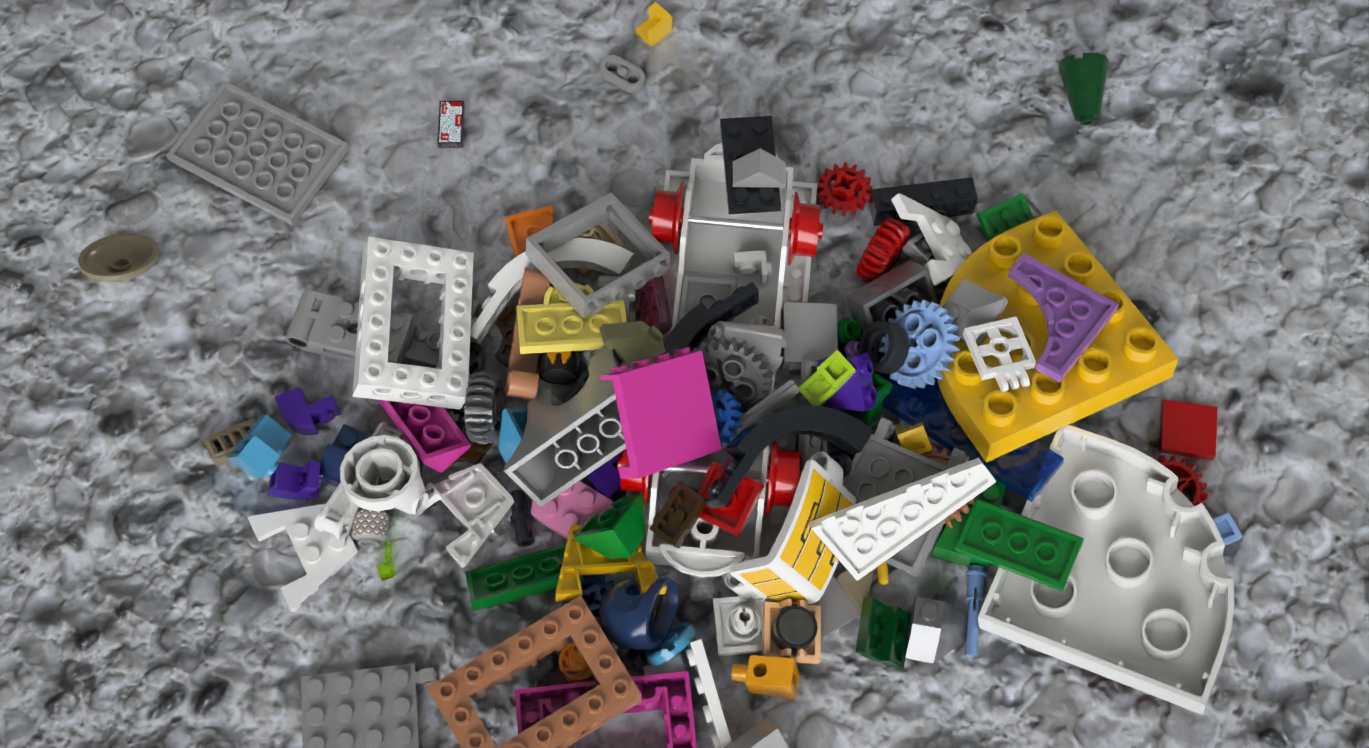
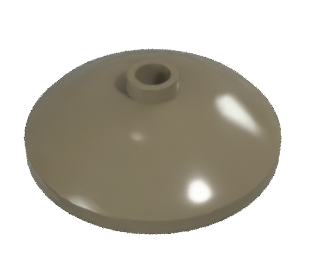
M135 233L116 234L101 238L84 248L78 257V264L82 273L92 279L103 282H122L136 278L150 270L157 262L160 252L156 241L148 236Z

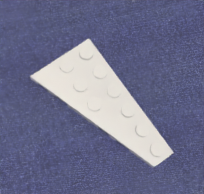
M976 458L810 521L809 524L812 530L858 581L990 487L996 480L981 460Z

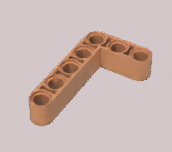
M524 268L518 306L544 304V296L550 286V281L540 270ZM517 314L504 396L532 400L536 397L539 374H535L539 353L520 354Z

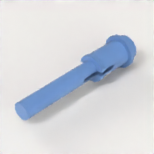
M970 565L968 571L965 572V575L968 576L966 600L969 601L965 655L970 657L977 656L978 615L980 613V602L984 601L985 578L988 577V573L985 572L986 568L979 565ZM974 590L977 591L975 611L973 610Z

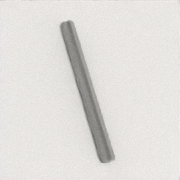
M792 379L788 380L744 412V416L738 420L743 426L742 428H736L735 432L739 434L747 426L768 416L800 392L797 384ZM717 452L682 464L699 466ZM663 471L661 476L669 486H672L688 473Z

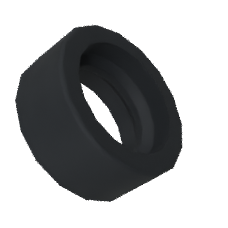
M884 321L871 323L864 330L860 338L859 355L869 352V359L873 364V372L885 374L897 372L904 365L909 351V340L905 329L898 324ZM887 333L889 337L888 353L880 361L878 354L879 343Z

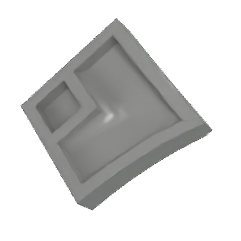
M964 278L942 308L949 311L948 315L955 318L952 324L959 327L953 334L959 336L960 340L967 344L963 336L964 328L998 321L1008 304V300L1004 296L990 292ZM987 332L978 337L976 340L977 346L983 344L988 337Z

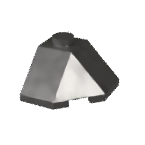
M916 596L912 605L905 660L933 665L947 653L959 647L965 642L968 614L944 601Z

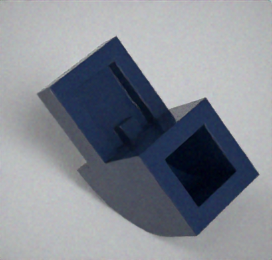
M343 424L333 444H327L321 459L320 472L323 473V480L326 483L338 487L341 482L340 466L345 455L355 444L369 438L367 433Z

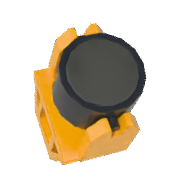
M582 350L541 353L539 365L540 379L551 384L565 385L576 382L579 378L580 355L578 352H582Z

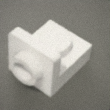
M765 250L734 252V272L752 274L755 271H760L761 284L767 283V275H772L771 260H766Z

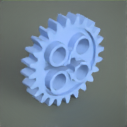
M923 300L922 303L913 301L912 306L904 304V312L895 311L897 317L895 320L888 319L889 323L898 324L905 329L909 340L907 359L897 372L890 374V379L897 381L900 385L913 389L916 386L925 388L926 383L934 385V377L943 379L942 369L950 372L951 369L948 366V362H954L955 358L952 356V352L959 351L960 349L954 346V342L960 340V337L953 334L959 327L952 324L955 318L948 315L949 311L926 300ZM888 335L886 337H882L881 342L885 343V346L880 348L879 352L884 353L885 356L882 357L880 361H882L888 353Z

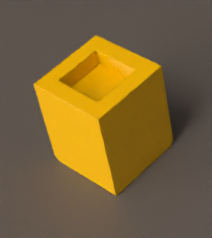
M654 2L649 6V19L636 28V34L652 47L672 31V16L657 2Z
M922 422L902 429L901 424L895 425L902 447L918 454L933 450L930 438Z

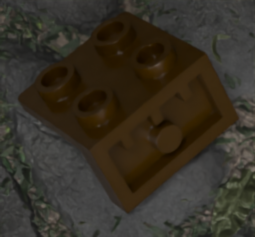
M679 481L677 486H674L669 492L668 500L662 510H659L654 516L650 530L679 549L707 504L704 503L706 498L698 493V489Z

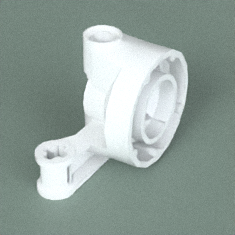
M382 421L371 437L355 444L348 451L340 466L341 482L319 512L315 521V528L318 531H328L334 534L337 539L343 540L352 528L353 519L359 507L372 511L396 508L416 516L423 513L429 496L426 493L420 476V465L417 456L399 429L390 426L389 422ZM379 478L383 481L391 480L384 485H378Z

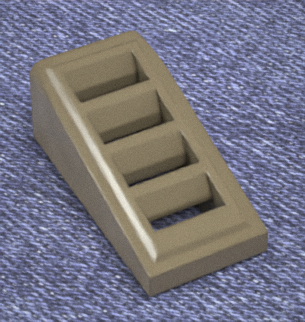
M254 418L202 439L217 467L230 461L227 457L239 443L236 436L241 434L244 437L246 431L256 422ZM230 439L234 444V447L231 448L226 443ZM219 445L223 448L221 452H218L216 448Z

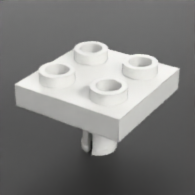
M740 596L713 598L718 656L762 653L763 604L766 602L762 598L749 600L743 599Z

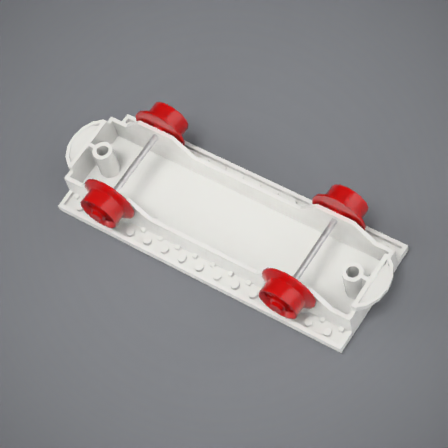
M722 143L713 146L704 154V159L691 158L690 172L666 170L664 190L656 191L654 208L649 210V224H652V235L670 253L667 271L661 277L653 278L647 322L649 327L655 326L662 333L663 344L678 323L685 271L738 275L737 288L746 286L751 282L759 289V303L735 317L733 322L745 323L756 316L764 315L769 319V326L781 328V309L784 302L808 303L811 257L816 255L817 240L822 239L824 223H819L820 205L816 204V183L794 182V167H785V188H779L781 211L728 215ZM765 250L766 260H771L772 275H767L766 284H761L760 271H755L752 274L734 272V252ZM780 365L778 370L772 375L771 380L773 383L770 393L790 379H801V374L792 375L788 371H781ZM797 434L783 435L769 444L759 454L746 473V477L763 484L765 487L740 537L698 518L678 549L650 530L654 516L659 510H662L668 500L671 489L681 481L699 490L712 462L714 461L723 466L731 457L724 451L727 446L699 466L679 464L642 478L621 479V491H627L626 496L641 494L643 497L644 539L640 545L646 559L653 564L672 566L685 574L698 577H713L731 571L732 566L747 560L766 557L784 524L802 472L799 471L800 452L795 451ZM626 449L623 450V454L618 456L617 471H619L618 467L629 464ZM663 471L688 473L672 486H669L661 476Z

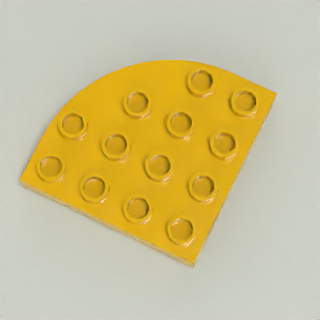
M1056 210L1014 227L979 247L955 272L940 302L942 307L964 278L990 292L1007 298L1008 304L999 320L1017 317L1036 360V365L1033 369L1025 370L1030 381L1029 386L1022 387L1019 378H1017L1019 388L1011 389L1007 380L1009 389L1008 391L1001 392L996 378L981 379L967 344L961 340L954 342V346L960 349L959 351L952 352V356L955 359L954 362H948V366L951 369L950 372L942 369L943 379L937 378L939 388L956 421L986 463L1172 378L1179 359ZM1024 253L1119 304L1115 314L1060 383L1036 370L1037 362L1047 346L1048 331L1044 314L1033 296L1023 286L1008 277L1009 270ZM1000 331L1001 336L1007 339L1015 338L1007 332ZM989 336L985 339L982 345L989 344ZM1000 343L994 345V348L999 352L1005 350V347ZM1022 348L1010 351L1009 355L1013 363L1019 362L1022 359ZM993 355L982 357L984 363L989 367L1001 366L998 358Z

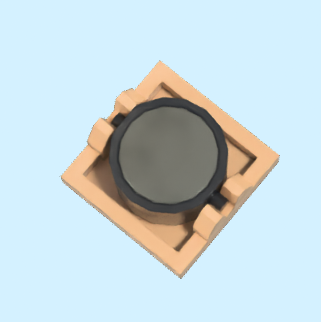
M792 599L783 600L781 603L764 602L762 656L793 658L796 663L819 664L821 662V606L807 605L804 600L793 603Z

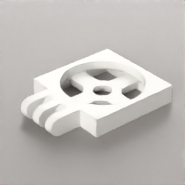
M1017 317L964 328L963 336L982 380L996 378L1001 392L1008 391L1007 380L1011 389L1019 388L1017 378H1019L1022 387L1030 385L1025 370L1033 369L1036 365V360ZM1000 331L1007 332L1015 338L1007 339L1001 336ZM987 332L990 339L989 344L977 346L976 340L978 337ZM1000 343L1005 347V350L999 352L994 348V345ZM1022 348V359L1019 362L1013 363L1009 355L1010 351ZM993 355L998 358L1001 366L989 367L984 363L982 357Z

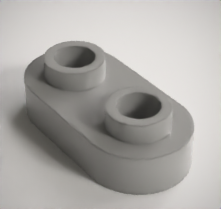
M616 55L606 56L601 61V75L607 81L629 93H637L644 88L645 74L640 68Z

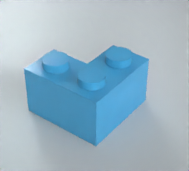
M267 414L262 415L228 455L227 459L251 478H263L265 475L269 477L279 466V463L276 461L289 447L288 439L292 434Z

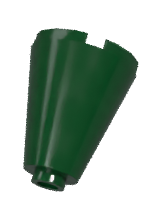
M1083 53V58L1075 59L1074 55L1067 56L1058 62V69L1074 120L1080 122V125H1092L1095 123V120L1100 118L1109 67L1107 56L1100 53Z

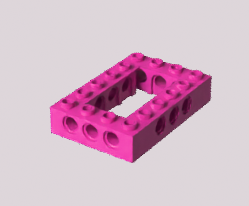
M689 671L631 677L641 693L642 702L622 714L663 710L667 748H697ZM598 681L515 689L518 734L597 687L600 683Z

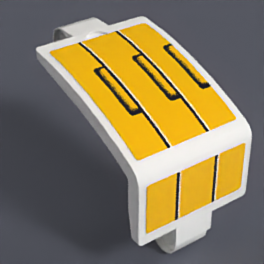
M823 451L817 452L806 461L791 507L769 554L766 557L747 560L732 566L731 571L726 574V586L743 599L754 600L762 598L766 602L781 603L783 600L792 599L793 603L804 600L807 604H812L820 600L824 594L839 559L812 530L809 522L856 504V497L842 486V467Z

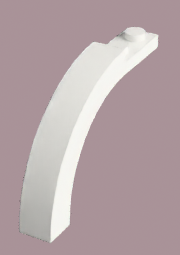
M574 238L547 253L561 269H589L608 276L625 275L634 262V253L623 247L587 238ZM526 251L507 263L488 284L490 293L494 295H489L482 305L483 311L478 318L474 317L471 320L470 341L480 345L507 303L521 288L524 268L539 270L525 255Z

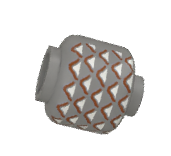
M368 509L357 511L352 524V537L358 541L360 546H380V542L385 541L388 537L389 516L383 511Z

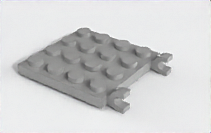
M881 417L875 434L870 436L862 451L856 453L852 461L851 471L843 479L842 486L856 497V504L968 462L969 456H966L964 451L954 448L946 466L887 440L893 436L897 427L892 424V421ZM946 518L884 562L918 577Z
M411 663L301 676L302 748H421L418 685H429L438 681L437 671H435L434 667L417 671L416 664Z

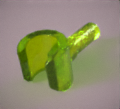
M385 541V563L377 565V571L382 581L395 576V569L391 558L392 541Z

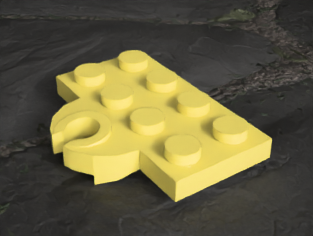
M575 283L586 296L594 292L588 284L583 286ZM549 286L545 293L544 304L516 306L520 354L604 349L606 345L603 343L600 327L603 324L627 322L624 300L613 301L606 305L599 313L591 314L583 319L555 287L552 288L551 286Z

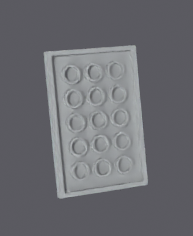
M224 81L166 156L174 164L294 225L350 148L348 143Z

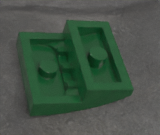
M863 597L855 652L880 664L896 669H904L911 614L898 606H887L874 597Z

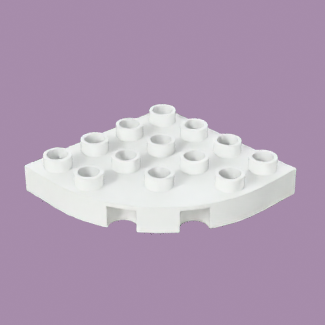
M1067 425L1056 431L1021 514L1084 538L1083 545L1064 591H1059L1005 569L998 568L978 615L979 628L1203 715L1224 659L1233 621L1234 583L1233 578H1229L1223 558L1225 544L1215 522L1204 505L1200 503L1197 506H1193L1188 498L1177 489L1178 477L1172 471L1133 447Z

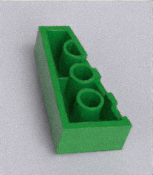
M982 457L981 462L996 482L974 497V500L977 498L1002 507L1011 459L998 457L986 463ZM967 504L969 510L971 511L973 505ZM961 512L962 522L953 519L951 520L952 528L946 525L930 557L966 567L979 565L986 568L989 563L955 551V545L969 514Z

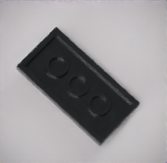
M772 116L720 119L728 215L781 211L779 188L733 187V161L758 149H762L776 157Z

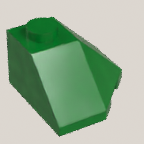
M641 494L621 497L611 503L613 508L605 511L600 516L596 513L588 518L573 536L574 539L609 559H626L633 556L638 550L637 547L644 539V502Z

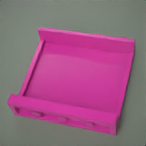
M690 347L673 350L674 355L672 356L669 353L654 355L651 362H649V359L636 360L631 362L632 367L630 368L627 365L611 367V373L599 376L600 381L612 380L628 454L629 464L618 467L620 479L642 478L722 450L702 351L690 352Z

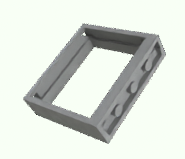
M611 192L526 238L525 255L583 319L591 314L599 313L611 302L621 300L630 291L642 288L649 280L661 277L668 269L670 253ZM610 219L649 261L586 296L547 253Z

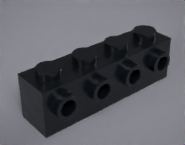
M973 177L872 189L869 207L873 226H879L888 218H893L903 223L913 221L900 218L891 200L898 193L945 217L973 214L978 197Z

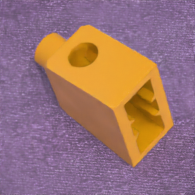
M750 655L748 665L733 664L731 679L732 681L746 682L751 693L796 700L800 672L793 658Z

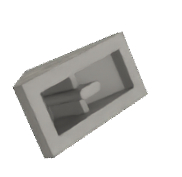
M762 149L753 151L733 161V187L785 188V162Z

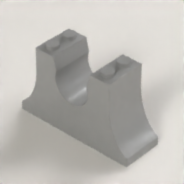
M605 347L591 357L588 367V380L583 388L569 401L563 403L548 388L535 397V399L528 402L527 424L523 437L511 458L504 465V472L540 507L626 449L612 380L600 381L599 377L611 373V367L621 365L622 361L617 356L615 349L609 351Z

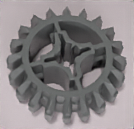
M474 372L466 388L464 407L466 434L470 441L479 444L495 443L500 434L505 397L503 396V382L499 374L495 372Z

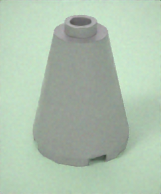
M719 321L709 329V341L710 338H713L719 343L721 336H724L726 342L730 343L731 339L735 337L736 344L738 345L745 340V348L750 349L755 346L754 354H764L763 362L770 363L768 370L772 371L773 374L778 370L784 357L780 356L782 347L786 348L787 341L786 334L781 328L769 325Z

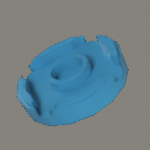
M684 622L671 628L669 635L659 647L646 651L645 657L650 666L660 665L684 649L696 635L694 627L690 623Z

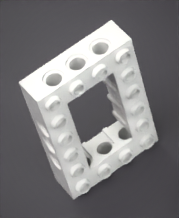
M368 237L362 257L352 397L451 409L462 408L465 403L469 378L473 252ZM393 277H398V280L402 281L405 278L424 281V284H430V282L444 284L439 295V300H442L441 314L438 318L440 338L437 342L439 362L436 368L388 362Z

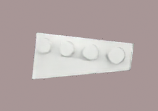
M702 639L694 640L687 645L688 649L685 650L690 667L694 666L697 675L694 678V683L698 695H703L706 704L702 706L706 723L711 722L714 734H710L713 748H725L732 741Z

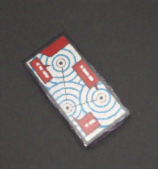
M464 100L439 101L438 148H463Z

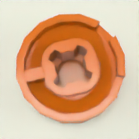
M571 642L563 648L559 655V666L563 677L570 683L592 681L594 679L592 671L584 657H580L576 644Z

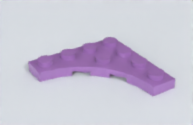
M1024 253L1009 270L1008 277L1023 286L1033 296L1044 314L1048 339L1043 355L1037 362L1036 370L1060 383L1115 314L1119 304Z

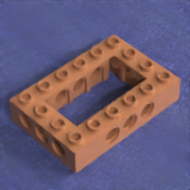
M581 596L427 687L461 748H567L642 702L640 691ZM571 636L580 657H584L592 671L594 680L598 681L600 685L496 747L469 698L480 699L486 696L487 691L505 680L507 682L511 681V677L530 665L532 667L536 666L538 660L555 650L557 652L561 651L566 647L568 637Z

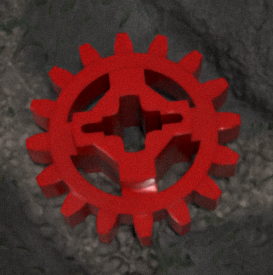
M844 162L841 168L836 163L833 165V170L826 168L824 175H820L819 184H817L818 200L825 201L823 208L827 209L831 206L833 208L832 214L839 210L842 216L846 215V211H850L852 215H855L857 208L863 211L865 203L870 202L873 186H870L871 178H864L865 170L856 171V164L852 168H848L847 162ZM861 191V194L855 199V196Z

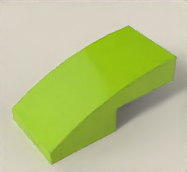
M836 350L817 367V371L798 390L812 406H822L850 379L856 370Z

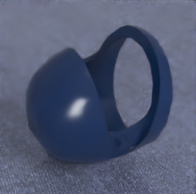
M661 576L641 595L637 581L633 578L623 580L610 587L602 597L598 609L600 628L608 641L624 649L649 650L659 647L667 638L678 610L679 591L676 582L668 576ZM667 584L669 602L666 613L661 619L649 621L654 602L662 587Z

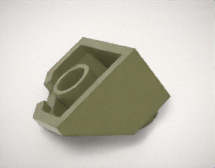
M643 321L603 324L600 327L603 343L609 351L615 349L617 356L622 361L621 365H627L628 368L632 367L631 362L649 359V362L653 361L652 356L663 354L666 351L662 341V333L655 326L649 327Z

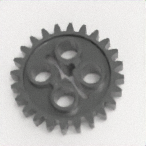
M721 336L719 343L713 338H710L708 345L701 342L699 349L694 348L693 351H702L710 390L718 391L721 389L737 397L736 401L742 404L740 409H738L741 413L746 412L747 408L750 409L769 395L773 383L771 380L773 372L768 370L770 363L763 362V353L754 354L755 346L750 349L745 348V340L738 345L736 344L735 337L731 339L730 343H727L724 336Z

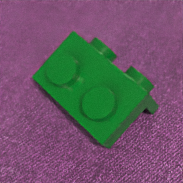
M1024 193L976 214L987 242L1014 227L1039 217V215L1033 216Z

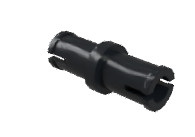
M514 490L509 492L514 500L511 506L512 515L510 516V522L515 528L517 546L527 547L535 543L530 524L532 515L527 509L525 491Z

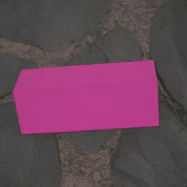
M378 400L421 461L434 470L442 473L470 448V442L445 408Z

